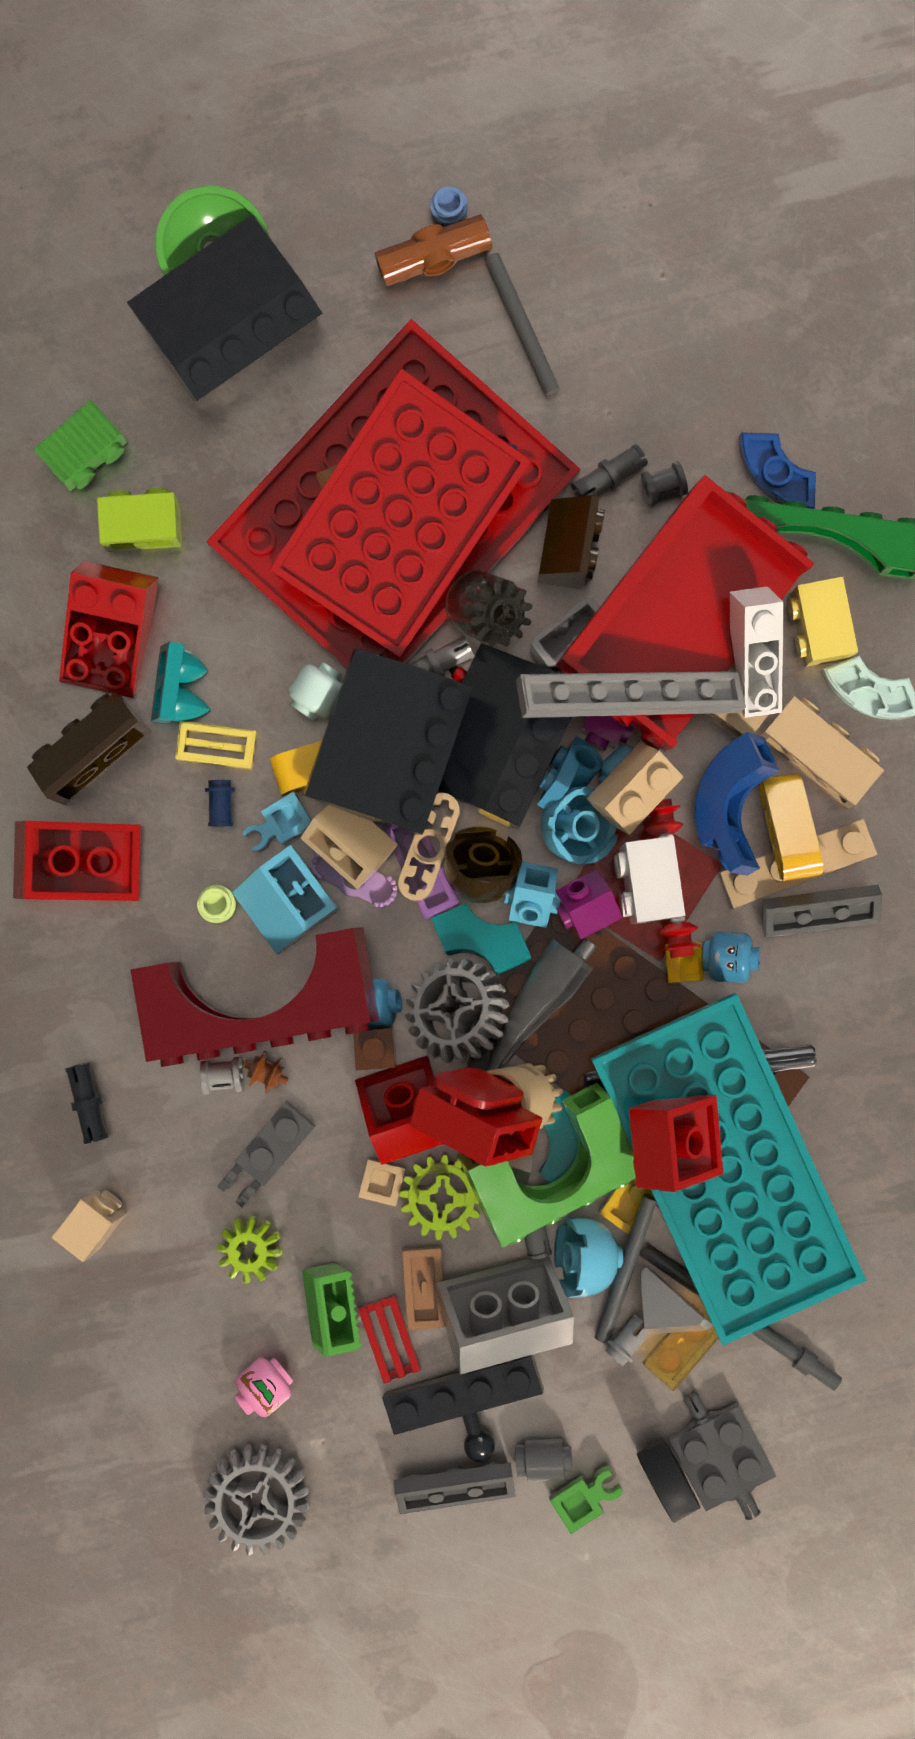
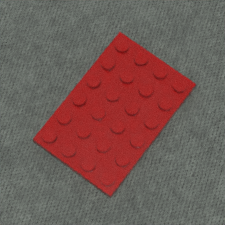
M400 369L269 570L398 657H401L531 463V460L406 371Z

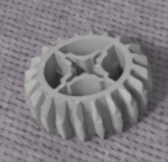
M448 958L446 968L440 963H433L434 974L432 976L427 972H421L422 979L425 981L422 986L418 984L411 985L417 995L416 998L405 999L407 1005L414 1008V1010L404 1015L407 1021L414 1023L408 1031L410 1035L418 1037L415 1042L416 1045L423 1050L427 1048V1055L436 1059L440 1056L441 1060L445 1063H451L455 1057L459 1063H466L468 1053L475 1059L481 1058V1046L488 1050L493 1049V1043L489 1040L492 1035L498 1038L503 1037V1032L497 1026L498 1023L504 1024L509 1022L508 1017L500 1013V1011L510 1006L506 999L500 998L506 990L503 985L496 984L498 976L492 971L486 973L487 968L483 964L476 963L473 966V962L467 958H463L460 964H458L455 959ZM462 983L476 984L481 993L482 1000H475L472 997L468 998L467 992L463 990ZM443 992L441 999L438 1002H436L437 998ZM480 1018L475 1027L470 1031L472 1023ZM438 1020L441 1023H446L447 1030L451 1032L450 1040L441 1039L437 1035L433 1021Z
M265 1444L261 1445L258 1455H254L251 1445H246L243 1450V1458L239 1452L233 1450L229 1454V1462L221 1459L216 1465L219 1473H211L207 1480L213 1487L206 1488L203 1494L205 1499L211 1501L205 1505L204 1514L216 1515L210 1520L209 1528L211 1530L222 1528L218 1536L219 1542L226 1541L228 1537L234 1539L231 1545L232 1551H237L240 1543L247 1545L245 1551L248 1556L253 1554L255 1545H259L262 1554L266 1555L270 1550V1542L280 1550L285 1544L284 1537L294 1540L297 1535L295 1526L303 1527L306 1520L301 1512L308 1511L310 1502L302 1498L308 1495L309 1485L298 1484L304 1478V1471L297 1470L291 1472L295 1464V1459L292 1457L287 1459L285 1463L279 1461L282 1456L281 1449H276L273 1457L267 1456L268 1448ZM245 1472H263L259 1479L249 1482L241 1479L238 1482L234 1480L236 1476ZM273 1478H276L283 1486L288 1498V1505L281 1503L282 1498L275 1495L272 1491L271 1482ZM264 1485L260 1505H256L250 1514L254 1493L258 1494L261 1486ZM226 1494L232 1496L231 1501L241 1508L242 1518L240 1521L231 1513L227 1504ZM259 1518H267L272 1521L274 1518L279 1519L278 1522L267 1527H251L254 1521Z

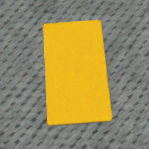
M479 809V814L506 827L510 826V822Z

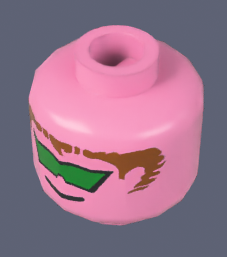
M260 1357L235 1378V1386L239 1393L233 1398L248 1416L255 1411L260 1417H268L290 1398L291 1389L289 1385L293 1383V1380L275 1358L268 1361L266 1358Z

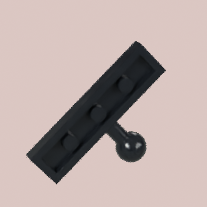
M530 1355L461 1375L458 1372L386 1392L382 1399L394 1435L462 1417L468 1434L464 1441L465 1453L471 1460L483 1462L493 1455L495 1441L489 1432L482 1429L477 1412L541 1395L544 1392V1387L534 1356Z

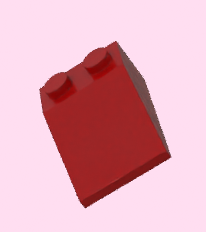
M15 821L13 898L33 900L139 901L141 825Z

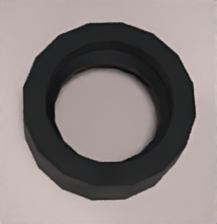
M664 1439L637 1453V1457L648 1480L672 1522L675 1523L701 1508L690 1484Z

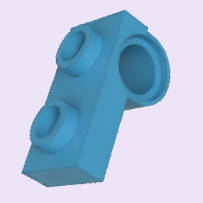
M578 736L574 738L568 748L561 745L550 763L552 767L547 771L539 784V787L544 791L537 805L547 810L548 807L559 802L569 788L587 787L603 766L600 754Z

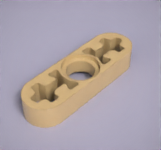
M438 793L433 804L440 806L442 801L449 802L448 808L453 812L452 817L445 816L440 826V829H448L446 836L444 837L438 831L432 829H425L423 835H414L398 880L399 890L408 900L422 901L433 890L444 860L446 845L452 838L460 815L459 804L450 794ZM431 810L427 822L433 826L436 820V813ZM432 836L440 842V852L436 857L424 858L419 854L418 844L422 838ZM413 858L424 865H435L432 873L426 869L424 870L422 881L427 884L425 890L418 889L416 895L409 893L410 886L405 884L406 878H414L418 866H410Z

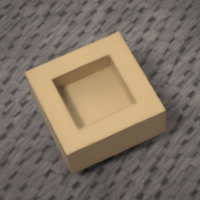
M368 1158L358 1198L396 1207L406 1167L391 1163L381 1165L379 1160Z

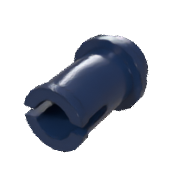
M208 780V788H205V792L209 793L208 827L233 826L231 792H235V788L231 787V780Z

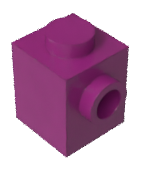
M588 716L580 733L586 736L584 741L589 745L605 751L607 746L615 749L619 741L626 744L634 727L631 724L625 727L611 716Z
M597 869L555 890L561 902V906L557 907L556 911L566 929L573 926L580 939L623 918L612 891Z

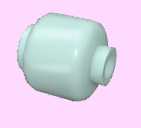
M324 662L321 663L319 668L312 664L304 665L289 687L288 694L293 699L290 705L314 721L318 717L329 718L342 685L338 681L342 674Z

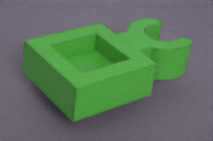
M609 1466L600 1468L595 1473L593 1482L587 1484L581 1475L549 1496V1501L570 1534H573L604 1513L599 1503L603 1499L612 1501L622 1495L623 1489L620 1483L611 1489H606L602 1486L604 1479L612 1475Z

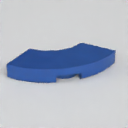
M741 432L739 435L741 457L755 485L767 497L778 504L784 505L786 501H799L807 504V508L815 509L816 472L801 469L788 459L781 448L779 434Z

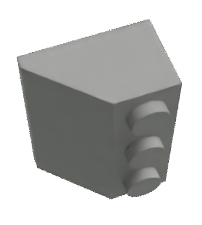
M550 1256L536 1260L525 1259L437 1283L448 1340L460 1375L573 1344L574 1315Z

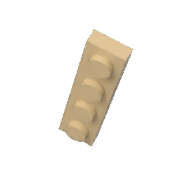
M864 819L817 836L823 862L822 875L878 855ZM774 853L757 858L760 869L748 876L730 873L728 870L718 873L731 909L819 877L813 876L782 881L779 877Z

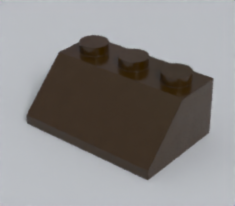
M114 692L111 696L107 693L99 697L91 705V713L82 720L77 718L71 721L61 731L63 736L52 746L50 743L43 745L32 755L34 761L27 766V769L47 799L66 805L152 732L117 692Z

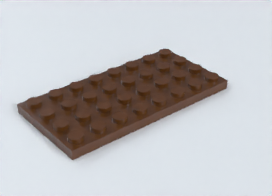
M550 913L547 928L535 926L525 940L532 960L502 972L496 984L503 985L506 990L500 998L506 999L510 1006L500 1011V1013L507 1017L521 988L550 941L555 939L573 953L583 941L573 926L568 929L565 928L558 913ZM604 928L585 937L597 946L586 962L593 967L591 973L573 997L554 1012L525 1041L515 1054L526 1063H532L533 1066L545 1065L546 1072L544 1076L555 1074L557 1079L554 1083L571 1096L585 1089L584 1074L596 1071L591 1060L592 1057L709 1005L679 982L668 983L667 973ZM480 1018L476 1019L472 1024L476 1025ZM498 1023L497 1028L502 1031L504 1024ZM492 1035L491 1038L498 1041V1037ZM759 1041L762 1050L771 1049ZM800 1069L773 1072L788 1107L809 1079V1076Z

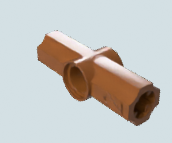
M482 214L446 227L439 224L426 226L415 232L410 240L374 253L382 280L387 287L423 273L425 276L442 274L450 270L456 261L492 249V241L486 221Z

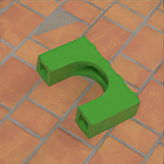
M598 1083L562 1100L575 1130L578 1148L571 1167L554 1182L542 1186L525 1185L516 1181L508 1161L485 1167L461 1153L457 1154L487 1224L502 1248L510 1243H517L523 1240L526 1235L545 1225L556 1223L562 1216L580 1207L592 1204L597 1198L614 1189L623 1188L631 1180L635 1179L633 1151L611 1097Z

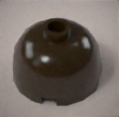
M470 827L455 833L454 839L450 842L448 841L444 852V876L453 892L461 898L474 903H490L506 895L513 888L522 866L521 850L513 839L508 836L507 841H505L503 838L496 836L497 830L489 827Z

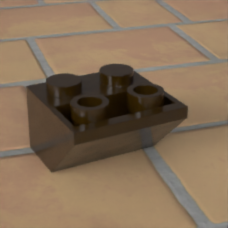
M589 495L551 499L537 583L582 590L585 579L592 580L599 548L592 547V542L599 541L605 510L598 509L600 496Z

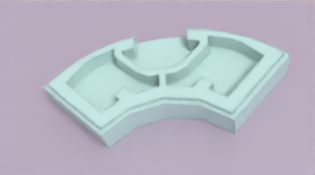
M860 656L832 665L821 671L825 681L837 697L862 714L889 720L915 716V692L909 677L896 680L879 677L866 667Z

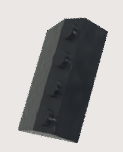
M253 215L126 302L193 401H198L323 314L299 276Z
M481 643L462 684L473 689L438 792L450 794L457 801L478 811L482 809L510 822V826L519 830L572 717L522 718L516 679L521 674L559 673Z
M354 649L303 795L404 834L423 835L473 688L435 672L360 649Z

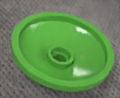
M200 186L180 194L165 209L156 230L155 251L163 275L165 276L204 249L205 243L214 242L251 215L255 217L269 236L263 217L247 198L225 187Z

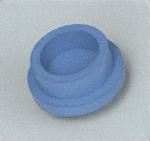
M453 186L440 188L431 198L430 209L432 216L437 222L448 226L462 221L468 211V201L465 194Z

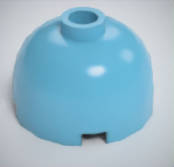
M586 786L571 787L559 802L548 807L547 810L543 809L540 819L541 836L546 847L562 860L575 864L596 863L607 856L616 844L618 835H615L616 827L612 826L587 800L588 796L595 790Z
M565 1217L563 1220L567 1225H559L554 1245L555 1268L562 1267L564 1279H559L563 1291L568 1298H583L597 1295L611 1285L617 1274V1269L622 1267V1247L616 1243L615 1237L606 1225L590 1218Z

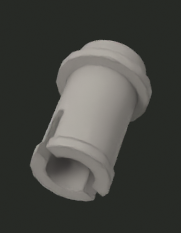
M635 1314L613 1341L610 1339L607 1341L610 1345L605 1351L622 1366L627 1361L630 1363L633 1361L630 1357L651 1333L645 1330L643 1325L633 1335L643 1323Z

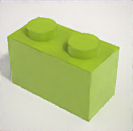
M151 488L146 490V494L131 495L129 491L117 490L109 492L108 497H97L99 540L107 552L183 547L180 501L174 492H169L165 488Z

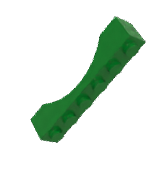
M750 495L744 499L748 505L747 509L758 518L764 517L771 521L777 527L778 534L800 533L830 539L856 553L879 575L915 580V518H899L897 521L883 519V515L875 512H862L858 516L845 514L844 509L833 506L817 510L807 508V504L799 501H786L782 505L769 503L767 497Z

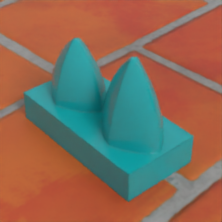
M168 642L160 646L150 721L159 723L196 719L210 710L208 705L199 696L179 687V683L195 681L207 673V668L203 662L193 653L184 650V644Z

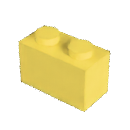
M843 577L797 585L791 592V598L787 600L790 619L797 622L799 635L795 636V647L798 657H804L806 667L852 658L858 653V647Z

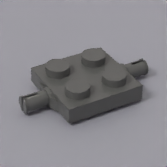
M698 1392L691 1393L692 1399L687 1395L683 1401L687 1405L693 1420L686 1428L670 1435L669 1442L705 1511L726 1501L736 1500L746 1520L753 1519L752 1513L756 1518L760 1515L761 1511L758 1509L750 1493L755 1487L775 1478L776 1475L739 1403L736 1402L719 1411L707 1412Z

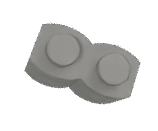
M593 597L577 602L566 612L562 621L553 622L537 633L531 643L530 653L540 666L553 671L560 670L555 664L600 607Z

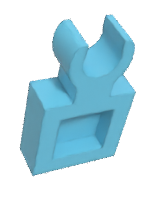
M293 791L262 810L261 813L266 822L262 825L247 827L243 831V835L247 837L252 832H259L261 834V842L252 847L253 851L258 852L267 847L270 839L275 836L280 844L284 845L305 832L312 820Z

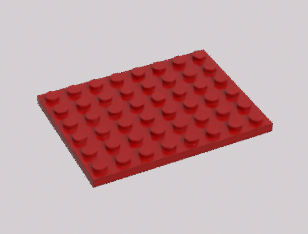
M410 319L206 542L345 669L349 665L354 649H360L407 664L550 507L551 499H557L580 474L581 468L414 320ZM403 369L507 444L517 445L518 451L529 458L531 463L401 657H398L269 569L399 370Z

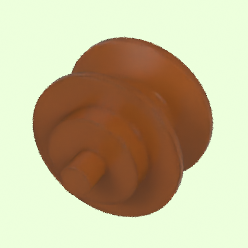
M264 1051L261 1057L256 1055L253 1062L245 1060L243 1067L249 1069L247 1077L251 1078L249 1086L252 1087L256 1082L265 1084V1093L267 1094L271 1087L276 1089L279 1082L286 1085L289 1078L283 1076L285 1067L281 1066L283 1058H279L273 1063L267 1060V1051Z

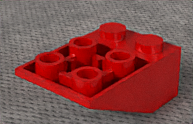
M83 561L71 572L59 682L108 693L117 692L122 696L134 697L154 615L159 577Z

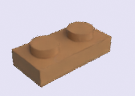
M441 1246L402 1249L408 1330L446 1327L437 1290V1283L444 1281Z

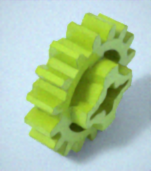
M443 1153L441 1162L436 1163L432 1155H428L427 1166L425 1167L415 1162L413 1164L414 1171L416 1172L415 1177L405 1174L403 1179L410 1185V1189H402L399 1194L400 1197L409 1200V1202L401 1206L403 1213L412 1212L413 1214L408 1224L414 1226L417 1223H421L422 1236H425L430 1229L435 1230L436 1240H441L443 1231H449L453 1239L457 1238L456 1228L458 1226L469 1231L471 1226L467 1220L468 1217L477 1219L480 1217V1212L474 1208V1204L479 1203L464 1170L461 1169L462 1165L459 1158L455 1160L454 1164L448 1163L447 1153ZM437 1171L436 1179L428 1186H418L426 1175ZM450 1173L457 1175L464 1182L467 1190L457 1188L450 1180ZM444 1179L446 1193L453 1196V1199H446L443 1211L439 1213L437 1198L431 1197V1194H437L439 1187H441V1180ZM417 1202L427 1205L433 1213V1220L426 1217L420 1211ZM466 1206L458 1217L447 1221V1214L454 1208Z

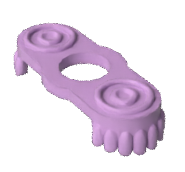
M314 853V857L311 859V868L314 869L313 873L316 877L337 886L347 896L359 897L373 904L374 907L379 906L381 908L385 905H390L395 900L394 897L397 896L396 882L389 875L384 876L375 872L358 890L351 889L344 883L343 876L321 856Z

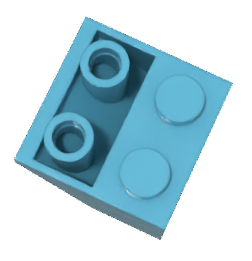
M289 845L260 866L232 892L277 955L340 910L292 845Z

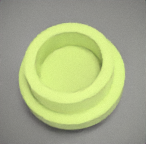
M212 885L200 893L197 900V908L200 915L206 921L223 923L234 914L236 899L228 888L221 885Z

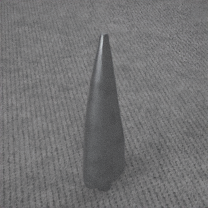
M584 938L573 953L555 939L550 941L525 981L508 1015L509 1022L504 1023L502 1028L503 1037L498 1038L487 1071L504 1068L525 1041L554 1012L573 997L593 970V967L586 962L597 948L596 945Z

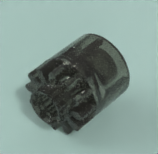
M481 570L470 571L457 578L451 585L446 597V613L454 628L492 647L498 643L506 647L509 646L512 636L521 639L523 637L522 631L519 630L521 625L529 626L531 624V620L525 617V611L531 610L533 606L524 600L527 592L525 589L517 587L513 581Z

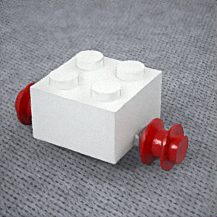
M663 799L648 815L650 816L651 824L644 828V831L653 836H661L655 839L626 842L619 848L620 853L614 856V866L617 879H624L625 892L619 894L622 917H629L630 925L670 919L673 924L665 925L659 931L660 935L668 938V945L661 952L670 951V958L694 955L693 947H699L701 944L692 942L691 933L696 931L698 926L691 922L681 923V921H685V917H683L685 916L675 841L673 834H670L677 832L683 826L682 822L674 820L673 813L681 808V806L672 805V799Z

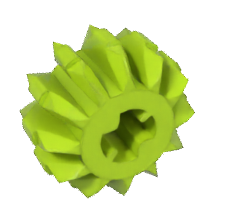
M254 1215L248 1218L247 1228L240 1218H236L232 1222L234 1231L224 1228L221 1232V1236L227 1242L218 1243L216 1251L227 1253L228 1255L220 1259L218 1264L220 1267L232 1264L233 1268L228 1274V1277L234 1279L239 1271H242L244 1284L250 1283L253 1272L258 1280L263 1281L267 1277L265 1268L275 1271L279 1266L272 1257L281 1256L283 1248L272 1246L271 1244L278 1241L281 1235L279 1232H274L269 1236L265 1233L271 1225V1222L268 1220L264 1221L259 1229L256 1228L257 1219ZM244 1241L245 1245L250 1241L254 1242L257 1245L254 1252L259 1256L255 1257L253 1253L250 1258L246 1257L243 1254L245 1247L241 1242Z

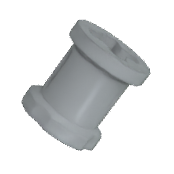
M234 1057L229 1062L209 1063V1061H201L200 1083L203 1094H211L213 1090L235 1088L237 1092L243 1091L244 1069L241 1057Z

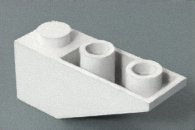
M768 587L731 591L730 634L736 671H739L746 708L742 711L743 717L782 713L783 601Z

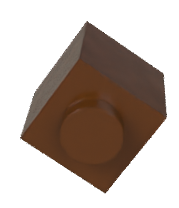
M394 1027L370 1029L369 1031L353 1034L356 1071L395 1068L397 1066Z

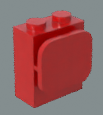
M462 1068L437 1073L433 1082L434 1085L420 1088L413 1102L414 1111L410 1126L485 1167L532 1155L543 1118L517 1105L521 1103L524 1093L514 1085L480 1069Z

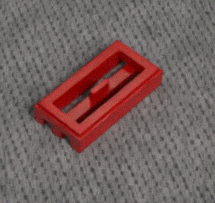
M396 1294L359 1307L358 1310L383 1383H389L395 1378H403L406 1374L412 1372L413 1374L420 1372L421 1366ZM387 1306L391 1307L410 1362L404 1366L383 1309ZM373 1311L376 1312L395 1369L390 1371L370 1316V1312Z

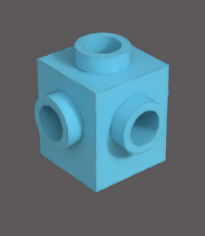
M522 862L513 888L505 895L504 904L511 905L509 921L547 928L550 913L557 914L556 908L560 905V900L555 892L558 868Z

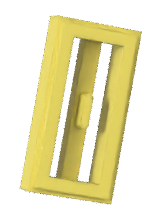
M180 721L175 759L252 770L257 731ZM187 731L246 738L247 742L246 745L187 738ZM185 746L244 753L245 756L243 760L185 752Z

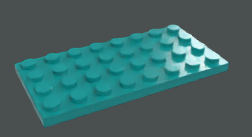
M730 994L591 1058L606 1093L613 1101L631 1147L632 1136L629 1108L653 1100L717 1095L724 1174L677 1192L651 1191L722 1346L867 1281L738 994Z

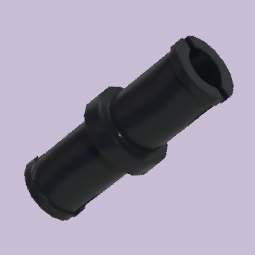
M90 1062L65 1068L74 1099L71 1107L72 1111H77L84 1144L91 1143L92 1141L97 1142L109 1137L99 1105L103 1103L102 1096L96 1093Z

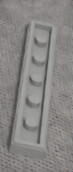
M739 671L521 674L516 679L522 718L740 713L746 708Z

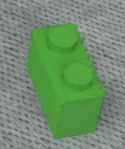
M89 400L86 405H83L80 410L64 421L63 425H60L57 430L53 431L51 435L35 446L34 451L66 488L72 491L75 487L81 489L87 486L95 477L94 471L104 462L111 464L122 455L124 451L122 446L127 441L92 400Z
M336 1263L302 1270L312 1347L324 1356H333L358 1350L362 1344L358 1342L361 1336L357 1334L360 1328L356 1326L359 1321L355 1318L358 1313L354 1311L357 1305L353 1303L356 1297L352 1295L354 1289L351 1287L353 1281L350 1280L352 1273Z

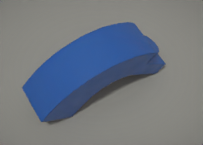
M749 732L744 733L726 745L711 761L700 782L695 804L696 828L701 845L719 849L718 858L724 868L730 873L746 876L760 869L742 828L741 814L743 804L748 794L756 785L780 771L765 737Z

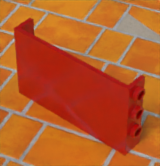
M704 475L695 483L555 665L566 674L728 671L735 662L730 634V592L768 587L782 600L798 578L810 570L815 563L807 558L808 553L802 546L792 541L788 542L777 533V527L771 521L764 517L758 518L749 511L747 503L739 495L733 492L727 493L708 476ZM694 714L621 715L611 717L625 727L631 724L642 733L640 739L646 745L658 750L661 748L665 752L676 746L678 741L675 739Z

